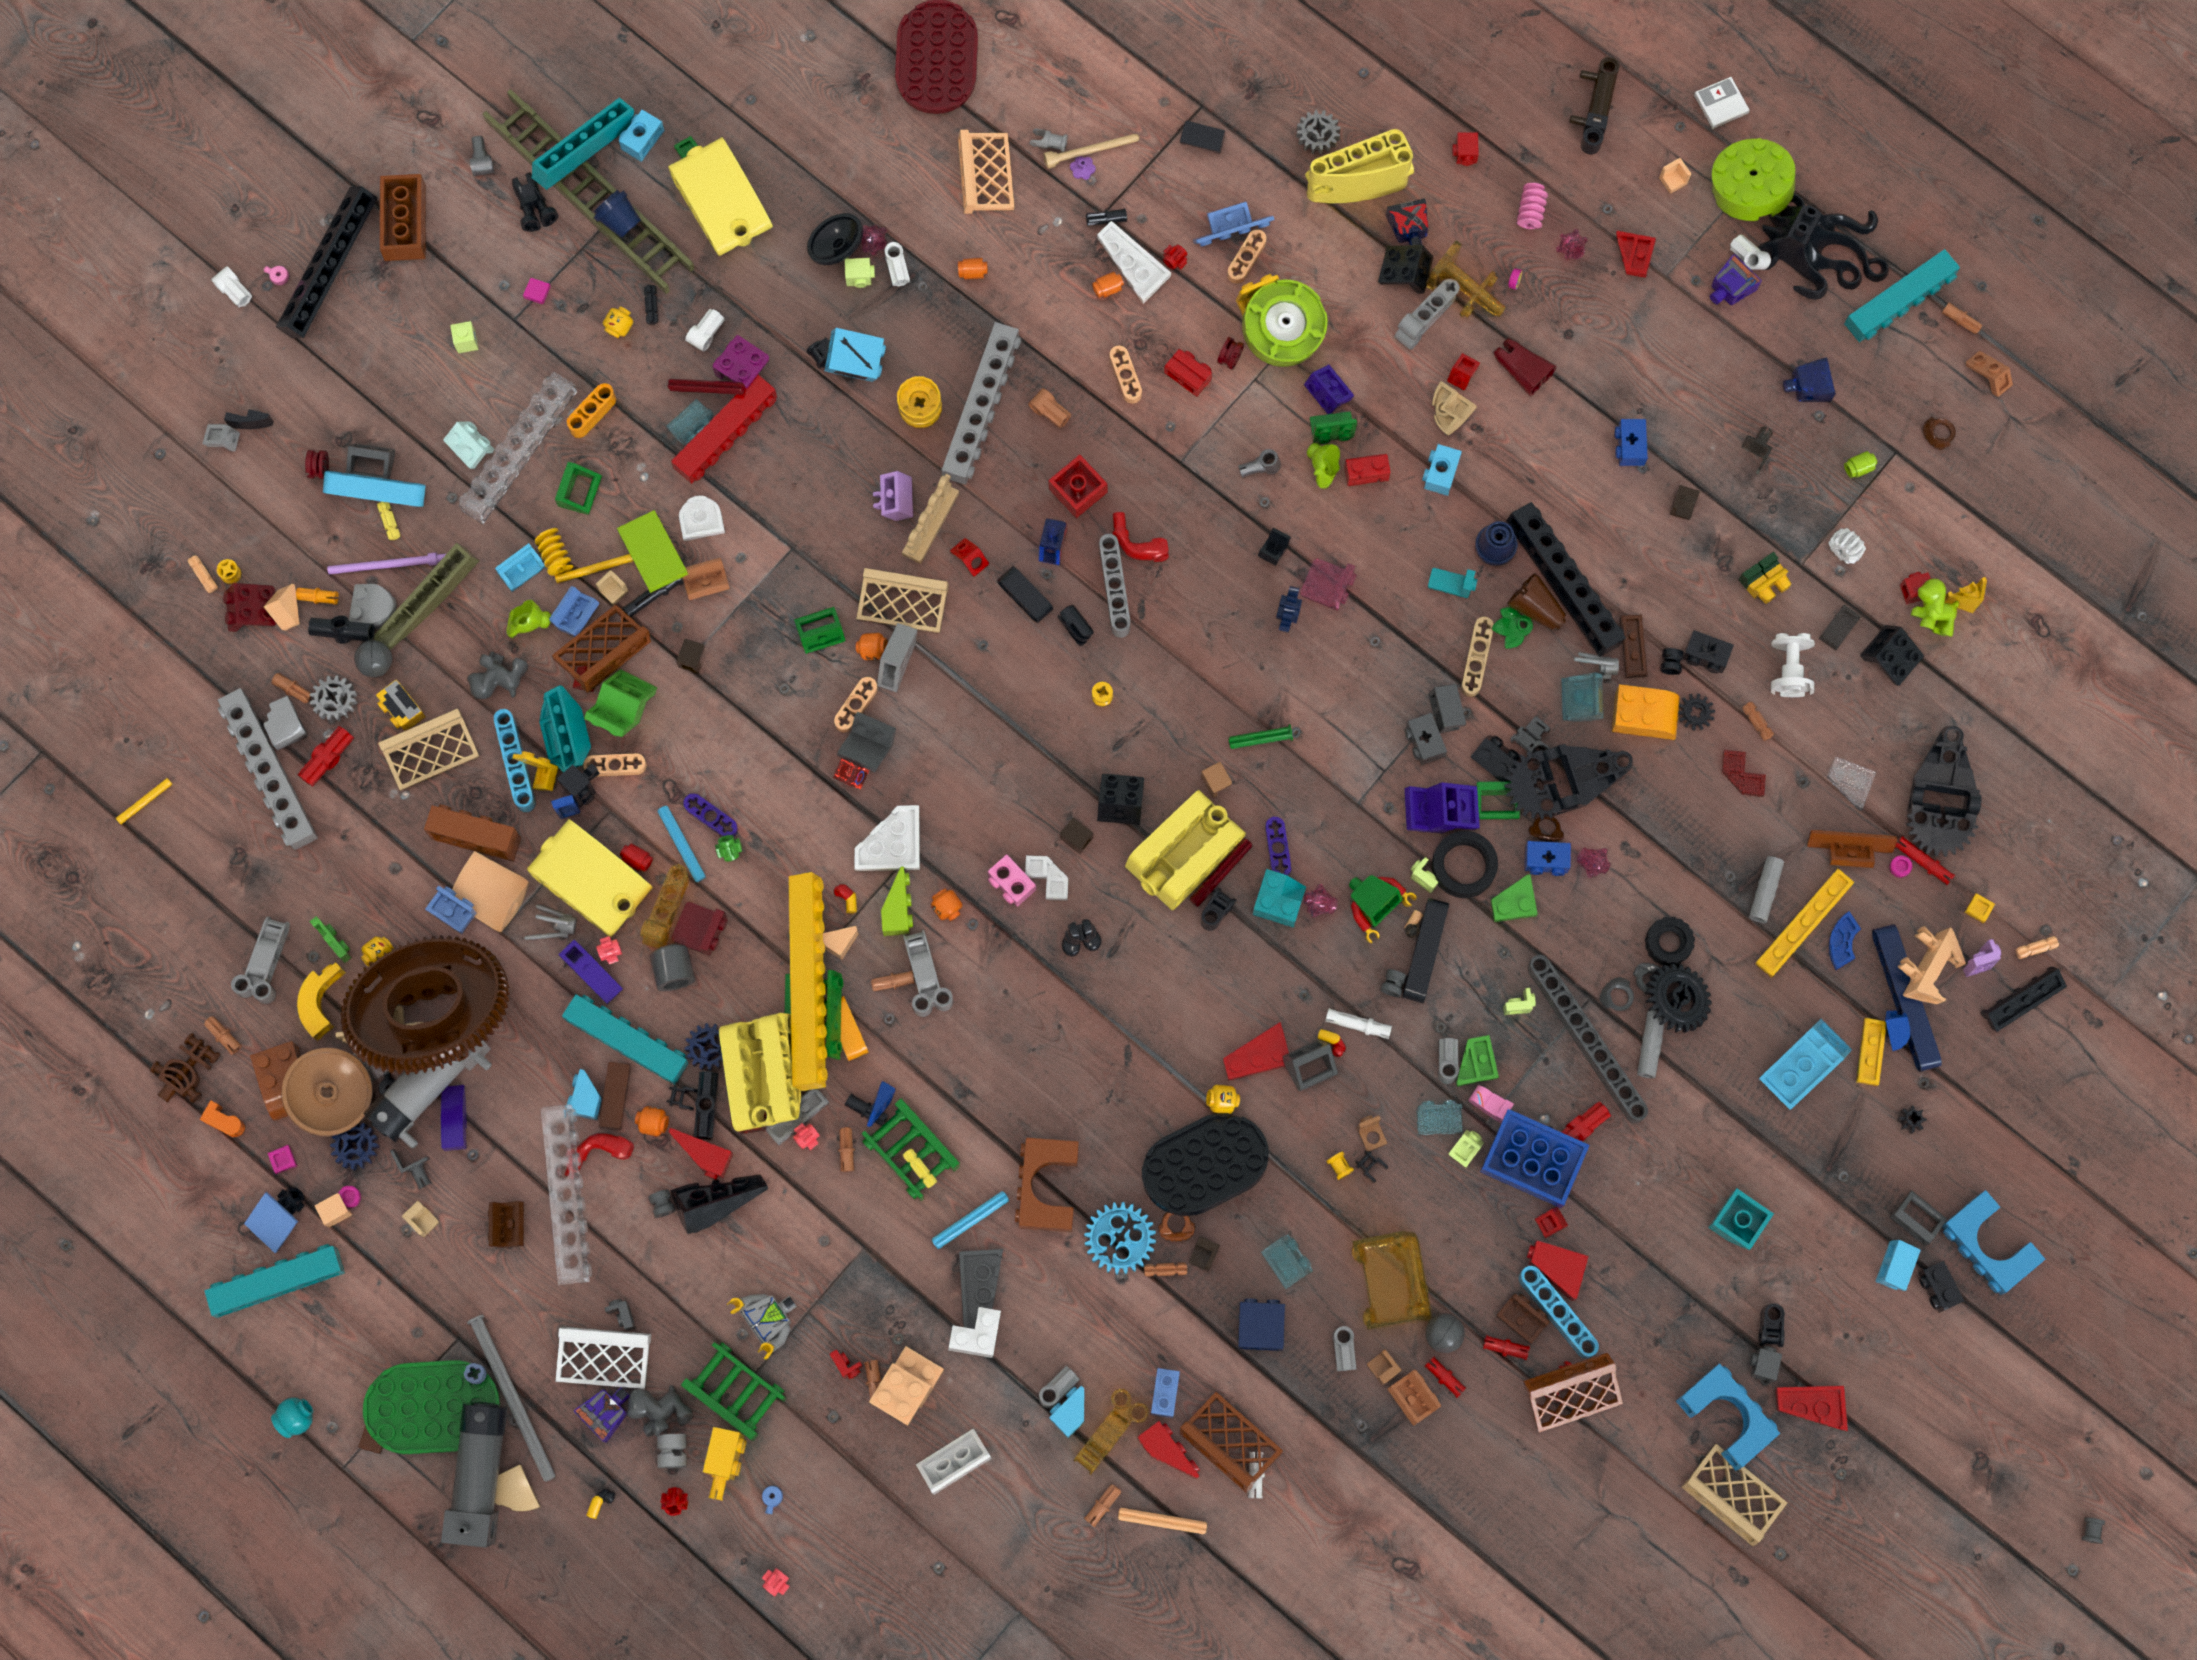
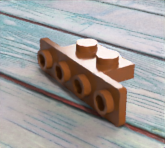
M1811 830L1807 846L1829 849L1830 865L1873 868L1875 864L1874 852L1893 853L1897 837Z

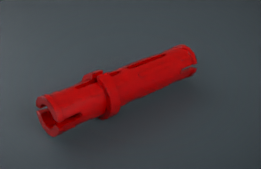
M1904 836L1899 841L1906 845V847L1899 842L1896 843L1895 848L1926 869L1929 875L1933 874L1946 886L1950 883V880L1944 877V875L1951 880L1954 878L1955 874L1940 865L1939 860L1935 861L1904 838Z

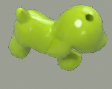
M1936 578L1929 579L1918 589V596L1923 601V607H1914L1910 616L1922 619L1920 626L1932 630V633L1953 637L1954 620L1957 616L1959 601H1955L1952 604L1944 603L1946 595L1945 584Z

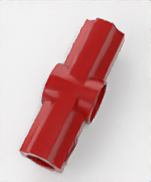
M338 726L325 743H320L313 750L311 759L297 775L313 787L327 770H331L337 765L341 753L352 742L354 737L344 728Z
M1599 1101L1583 1115H1578L1568 1123L1561 1132L1577 1140L1584 1141L1594 1132L1593 1130L1610 1118L1611 1114L1605 1105Z

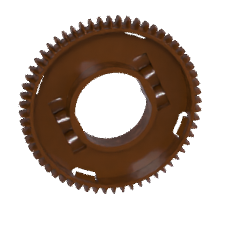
M442 935L438 939L432 936L431 939L427 940L424 937L422 941L415 939L414 943L407 941V945L401 946L399 944V948L395 950L391 948V952H384L383 957H376V962H369V968L363 967L364 973H358V979H353V985H350L349 992L345 993L346 998L343 999L342 1012L340 1013L344 1037L352 1052L356 1053L357 1058H361L363 1063L367 1061L368 1066L374 1065L375 1069L381 1067L382 1072L388 1069L392 1074L396 1069L399 1075L403 1070H405L407 1075L410 1072H415L416 1075L422 1069L424 1073L427 1072L428 1068H431L433 1072L438 1066L444 1069V1064L446 1063L451 1066L452 1061L460 1062L466 1059L469 1051L475 1053L474 1047L476 1045L482 1047L481 1041H488L487 1034L494 1035L492 1028L498 1029L499 1025L497 1022H503L502 1015H506L505 1009L508 1008L507 1002L510 1001L508 997L510 995L508 989L510 986L499 960L486 947H481L479 943L475 944L473 940L468 942L466 938L460 940L458 936L452 939L450 935L446 939ZM466 955L475 960L481 959L482 963L475 965L464 960V957ZM380 975L382 980L371 992L365 993L364 989L368 988ZM442 993L446 995L457 993L456 1001L451 1009L439 1019L416 1025H405L393 1019L394 1011L398 1004L407 1006L414 1004L420 999L432 1000Z

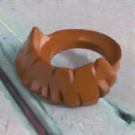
M1168 1212L1164 1214L1162 1223L1158 1226V1232L1162 1238L1171 1242H1177V1240H1187L1194 1235L1195 1223L1191 1222L1189 1216H1183L1185 1225L1182 1231L1172 1232L1167 1225V1221L1174 1214Z

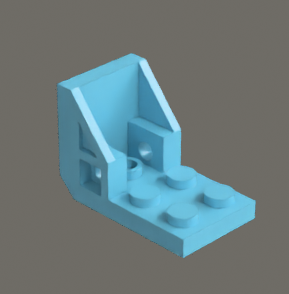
M1820 1019L1759 1079L1791 1110L1839 1065L1852 1049Z

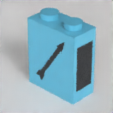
M840 328L833 329L831 331L824 371L870 382L875 381L882 372L880 359L884 356L886 345H883L884 338Z

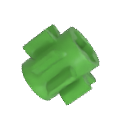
M732 835L719 838L718 844L715 845L718 858L723 857L726 862L736 860L739 857V852H742L739 838L734 840Z

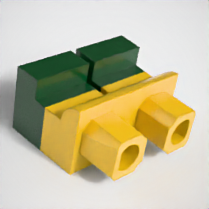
M1774 551L1743 572L1739 578V582L1754 599L1759 597L1765 604L1776 597L1771 587L1775 585L1783 593L1792 585L1786 576L1789 571L1781 566L1778 562V556Z

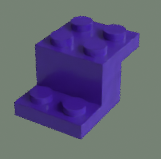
M1441 782L1429 788L1412 786L1404 788L1407 830L1442 834L1456 828L1471 830L1480 828L1477 786Z

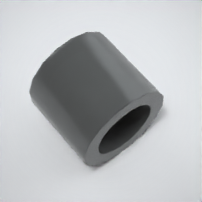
M666 945L650 954V962L657 990L673 991L687 987L695 982L689 951L685 945Z

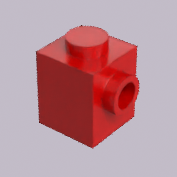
M1478 132L1457 133L1456 144L1452 146V156H1456V164L1464 166L1477 164L1479 156Z
M1916 572L1902 581L1900 588L1906 605L1922 601L1918 596V589L1927 580L1933 579L1930 578L1929 572L1924 574Z

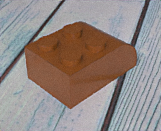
M293 1041L250 1055L264 1104L274 1121L288 1117L281 1098L282 1083L289 1067L301 1056L298 1045Z

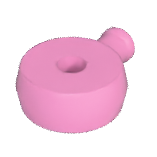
M266 266L264 268V272L269 274L271 282L275 285H284L288 282L289 272L283 266H275L273 268Z

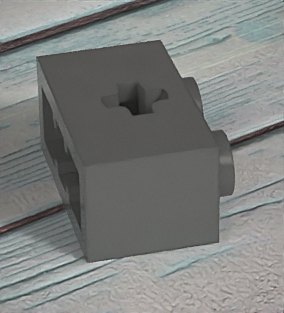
M1432 713L1407 722L1404 732L1407 740H1411L1414 746L1412 748L1414 758L1419 760L1421 765L1446 756L1447 749ZM1422 736L1424 737V739H1429L1427 743H1425L1424 740H1421Z

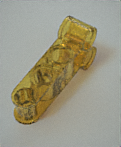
M673 865L669 869L650 917L643 923L640 937H643L642 944L656 949L667 945L670 935L669 930L689 884L688 872L683 865ZM670 893L676 894L675 898L673 899H667L665 897ZM662 912L668 913L666 918L657 917Z
M1119 1388L1112 1393L1111 1403L1114 1408L1073 1460L1090 1471V1475L1100 1465L1132 1422L1142 1424L1148 1418L1149 1411L1147 1406L1139 1402L1132 1405L1130 1393L1125 1389ZM1123 1393L1127 1396L1128 1400L1126 1404L1118 1405L1114 1400L1115 1396ZM1137 1407H1141L1145 1411V1416L1140 1420L1135 1419L1132 1415V1411ZM1082 1455H1084V1456H1085L1086 1458H1088L1091 1462H1093L1094 1465H1092L1089 1461H1087L1084 1457H1082Z

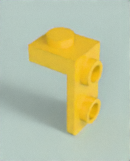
M522 751V754H513V759L537 767L533 789L553 791L558 766L550 764L551 760L542 757L534 758L535 754Z

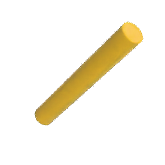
M166 778L116 817V820L122 825L173 785L171 781Z

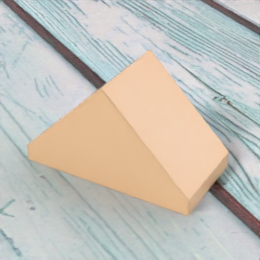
M290 584L277 590L264 605V608L278 626L285 631L300 624L295 584Z
M853 926L823 933L825 950L842 960L859 935L857 927Z

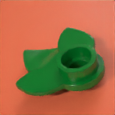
M1510 607L1500 609L1502 618L1495 622L1492 626V631L1506 636L1505 648L1512 649L1522 644L1524 636L1532 631L1533 623L1529 617L1520 615L1518 611ZM1520 622H1524L1526 628L1520 627Z

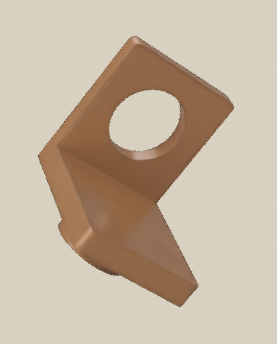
M1370 1115L1361 1119V1123L1357 1127L1367 1152L1387 1144L1379 1125L1381 1120L1379 1115L1374 1118ZM1376 1132L1380 1138L1379 1142L1370 1144L1367 1141V1134Z

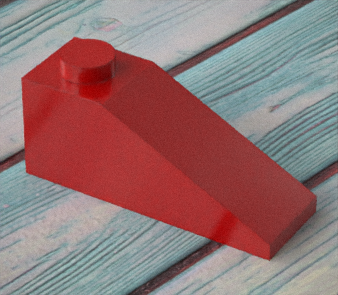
M669 1129L670 1135L701 1170L705 1172L704 1176L713 1180H717V1177L724 1179L733 1157L731 1151L675 1129Z

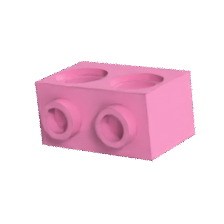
M1007 854L988 870L989 883L995 889L999 887L1004 892L1002 896L1010 905L1014 903L1018 907L1036 891L1035 883ZM1001 870H1006L1009 876L1001 879L997 874ZM1014 886H1021L1024 890L1020 894H1015L1012 892V888Z

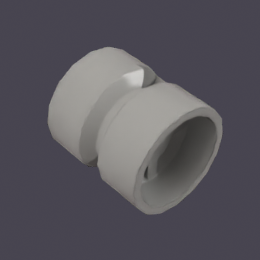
M686 1434L657 1436V1449L661 1450V1453L657 1455V1468L687 1467V1454L683 1452V1449L687 1447Z

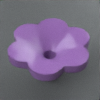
M1076 157L1075 162L1070 164V170L1073 171V176L1076 179L1082 178L1087 180L1096 170L1090 157Z

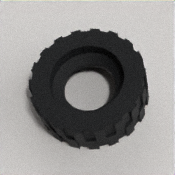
M1663 917V919L1657 920L1650 927L1645 938V948L1648 951L1649 957H1652L1654 962H1658L1662 966H1669L1671 963L1677 966L1684 962L1690 956L1695 946L1694 932L1690 929V925L1676 917ZM1672 931L1679 936L1681 943L1676 951L1667 952L1660 946L1659 939L1664 932Z

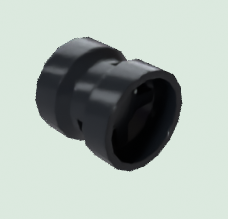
M1675 648L1663 649V663H1661L1660 671L1668 675L1681 674L1682 666L1680 662L1683 659L1684 652Z

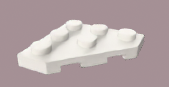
M919 805L897 806L884 821L870 832V835L862 843L860 842L855 847V871L899 870L902 866H904L905 870H920Z

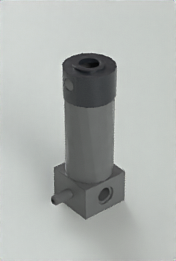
M488 1402L463 1403L451 1508L445 1510L441 1543L488 1547L495 1544L499 1511H494L508 1407Z

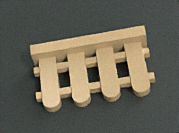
M948 474L940 478L936 491L931 495L925 511L921 513L918 524L912 530L908 542L902 551L903 556L919 564L925 558L959 495V490L951 487L952 483L949 482L951 476Z

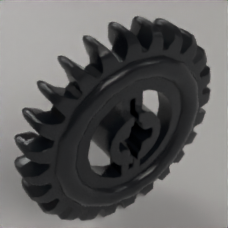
M1673 963L1669 966L1663 965L1660 969L1654 971V974L1649 977L1651 981L1646 983V987L1652 988L1644 993L1645 995H1651L1645 1003H1653V1006L1648 1011L1656 1010L1657 1013L1653 1019L1661 1016L1662 1020L1659 1025L1668 1022L1667 1030H1670L1675 1025V1033L1681 1029L1683 1033L1688 1032L1689 1029L1690 1031L1696 1030L1697 1027H1701L1703 1022L1708 1020L1707 1014L1711 1013V1009L1708 1007L1712 1005V1001L1708 999L1711 993L1706 992L1708 985H1703L1704 979L1702 977L1697 978L1698 973L1696 971L1691 973L1690 967L1684 969L1682 964L1676 966ZM1679 983L1677 988L1666 994L1670 984ZM1692 995V1007L1689 1011L1681 1012V1008L1690 1002Z

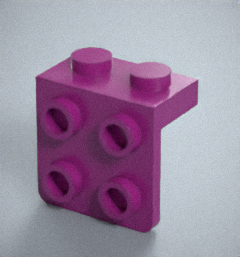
M736 335L728 343L724 352L717 357L712 367L715 376L722 380L726 376L733 382H742L745 388H748L768 363L769 356L739 335Z

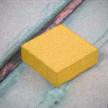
M1976 893L1964 913L1981 923H1985L1995 903Z

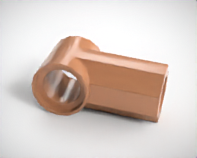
M1044 388L1028 403L1033 412L1039 416L1043 415L1059 429L1064 427L1071 417V413L1058 404L1054 396Z

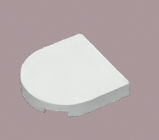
M694 496L688 499L680 509L679 520L684 541L725 533L720 508L712 499L706 496Z

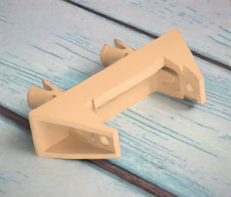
M1923 926L1918 929V934L1915 937L1927 945L1928 948L1918 968L1908 957L1900 961L1901 965L1898 968L1911 978L1903 993L1904 997L1937 1005L1946 1000L1938 993L1939 990L1934 985L1946 962H1951L1955 968L1965 965L1966 962L1951 927L1936 933L1934 937Z

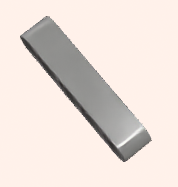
M1105 534L1100 538L1099 552L1112 633L1116 637L1122 638L1130 632V615L1119 543L1115 535ZM1111 543L1114 545V547L1112 549H1106L1104 548V544ZM1108 563H1115L1117 567L1109 569L1106 565ZM1116 582L1120 584V587L1113 589L1109 585ZM1120 602L1123 604V607L1116 609L1112 605ZM1118 622H1123L1126 624V627L1119 629L1115 625Z

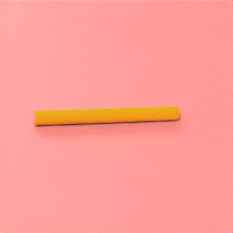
M630 554L555 575V579L558 584L633 562Z

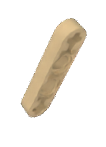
M1480 617L1474 625L1461 684L1462 693L1468 697L1476 696L1482 685L1493 634L1492 626L1494 625L1493 621L1488 617ZM1482 623H1486V627L1489 628L1485 630L1484 637L1480 636L1481 627L1479 626ZM1482 642L1485 645V650L1482 652L1476 651L1474 644ZM1478 662L1481 665V670L1477 672L1472 671L1469 667L1470 663ZM1471 676L1475 677L1473 685L1477 687L1473 688L1472 691L1469 690L1468 686H1465L1469 685Z

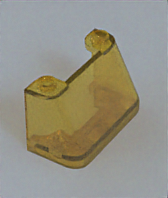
M1398 1231L1352 1241V1256L1358 1263L1363 1264L1370 1307L1366 1308L1363 1314V1321L1367 1326V1330L1429 1321L1431 1319V1307L1420 1245L1416 1234Z

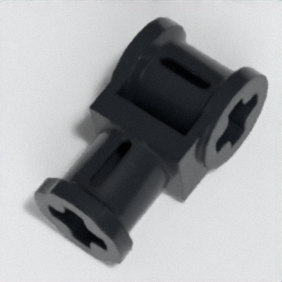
M826 337L810 345L806 351L817 362L816 366L819 369L824 368L826 365L830 342Z

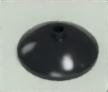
M848 213L837 214L824 220L815 228L808 240L807 252L810 258L820 265H833L846 260L857 250L863 238L864 229L861 221L855 215Z

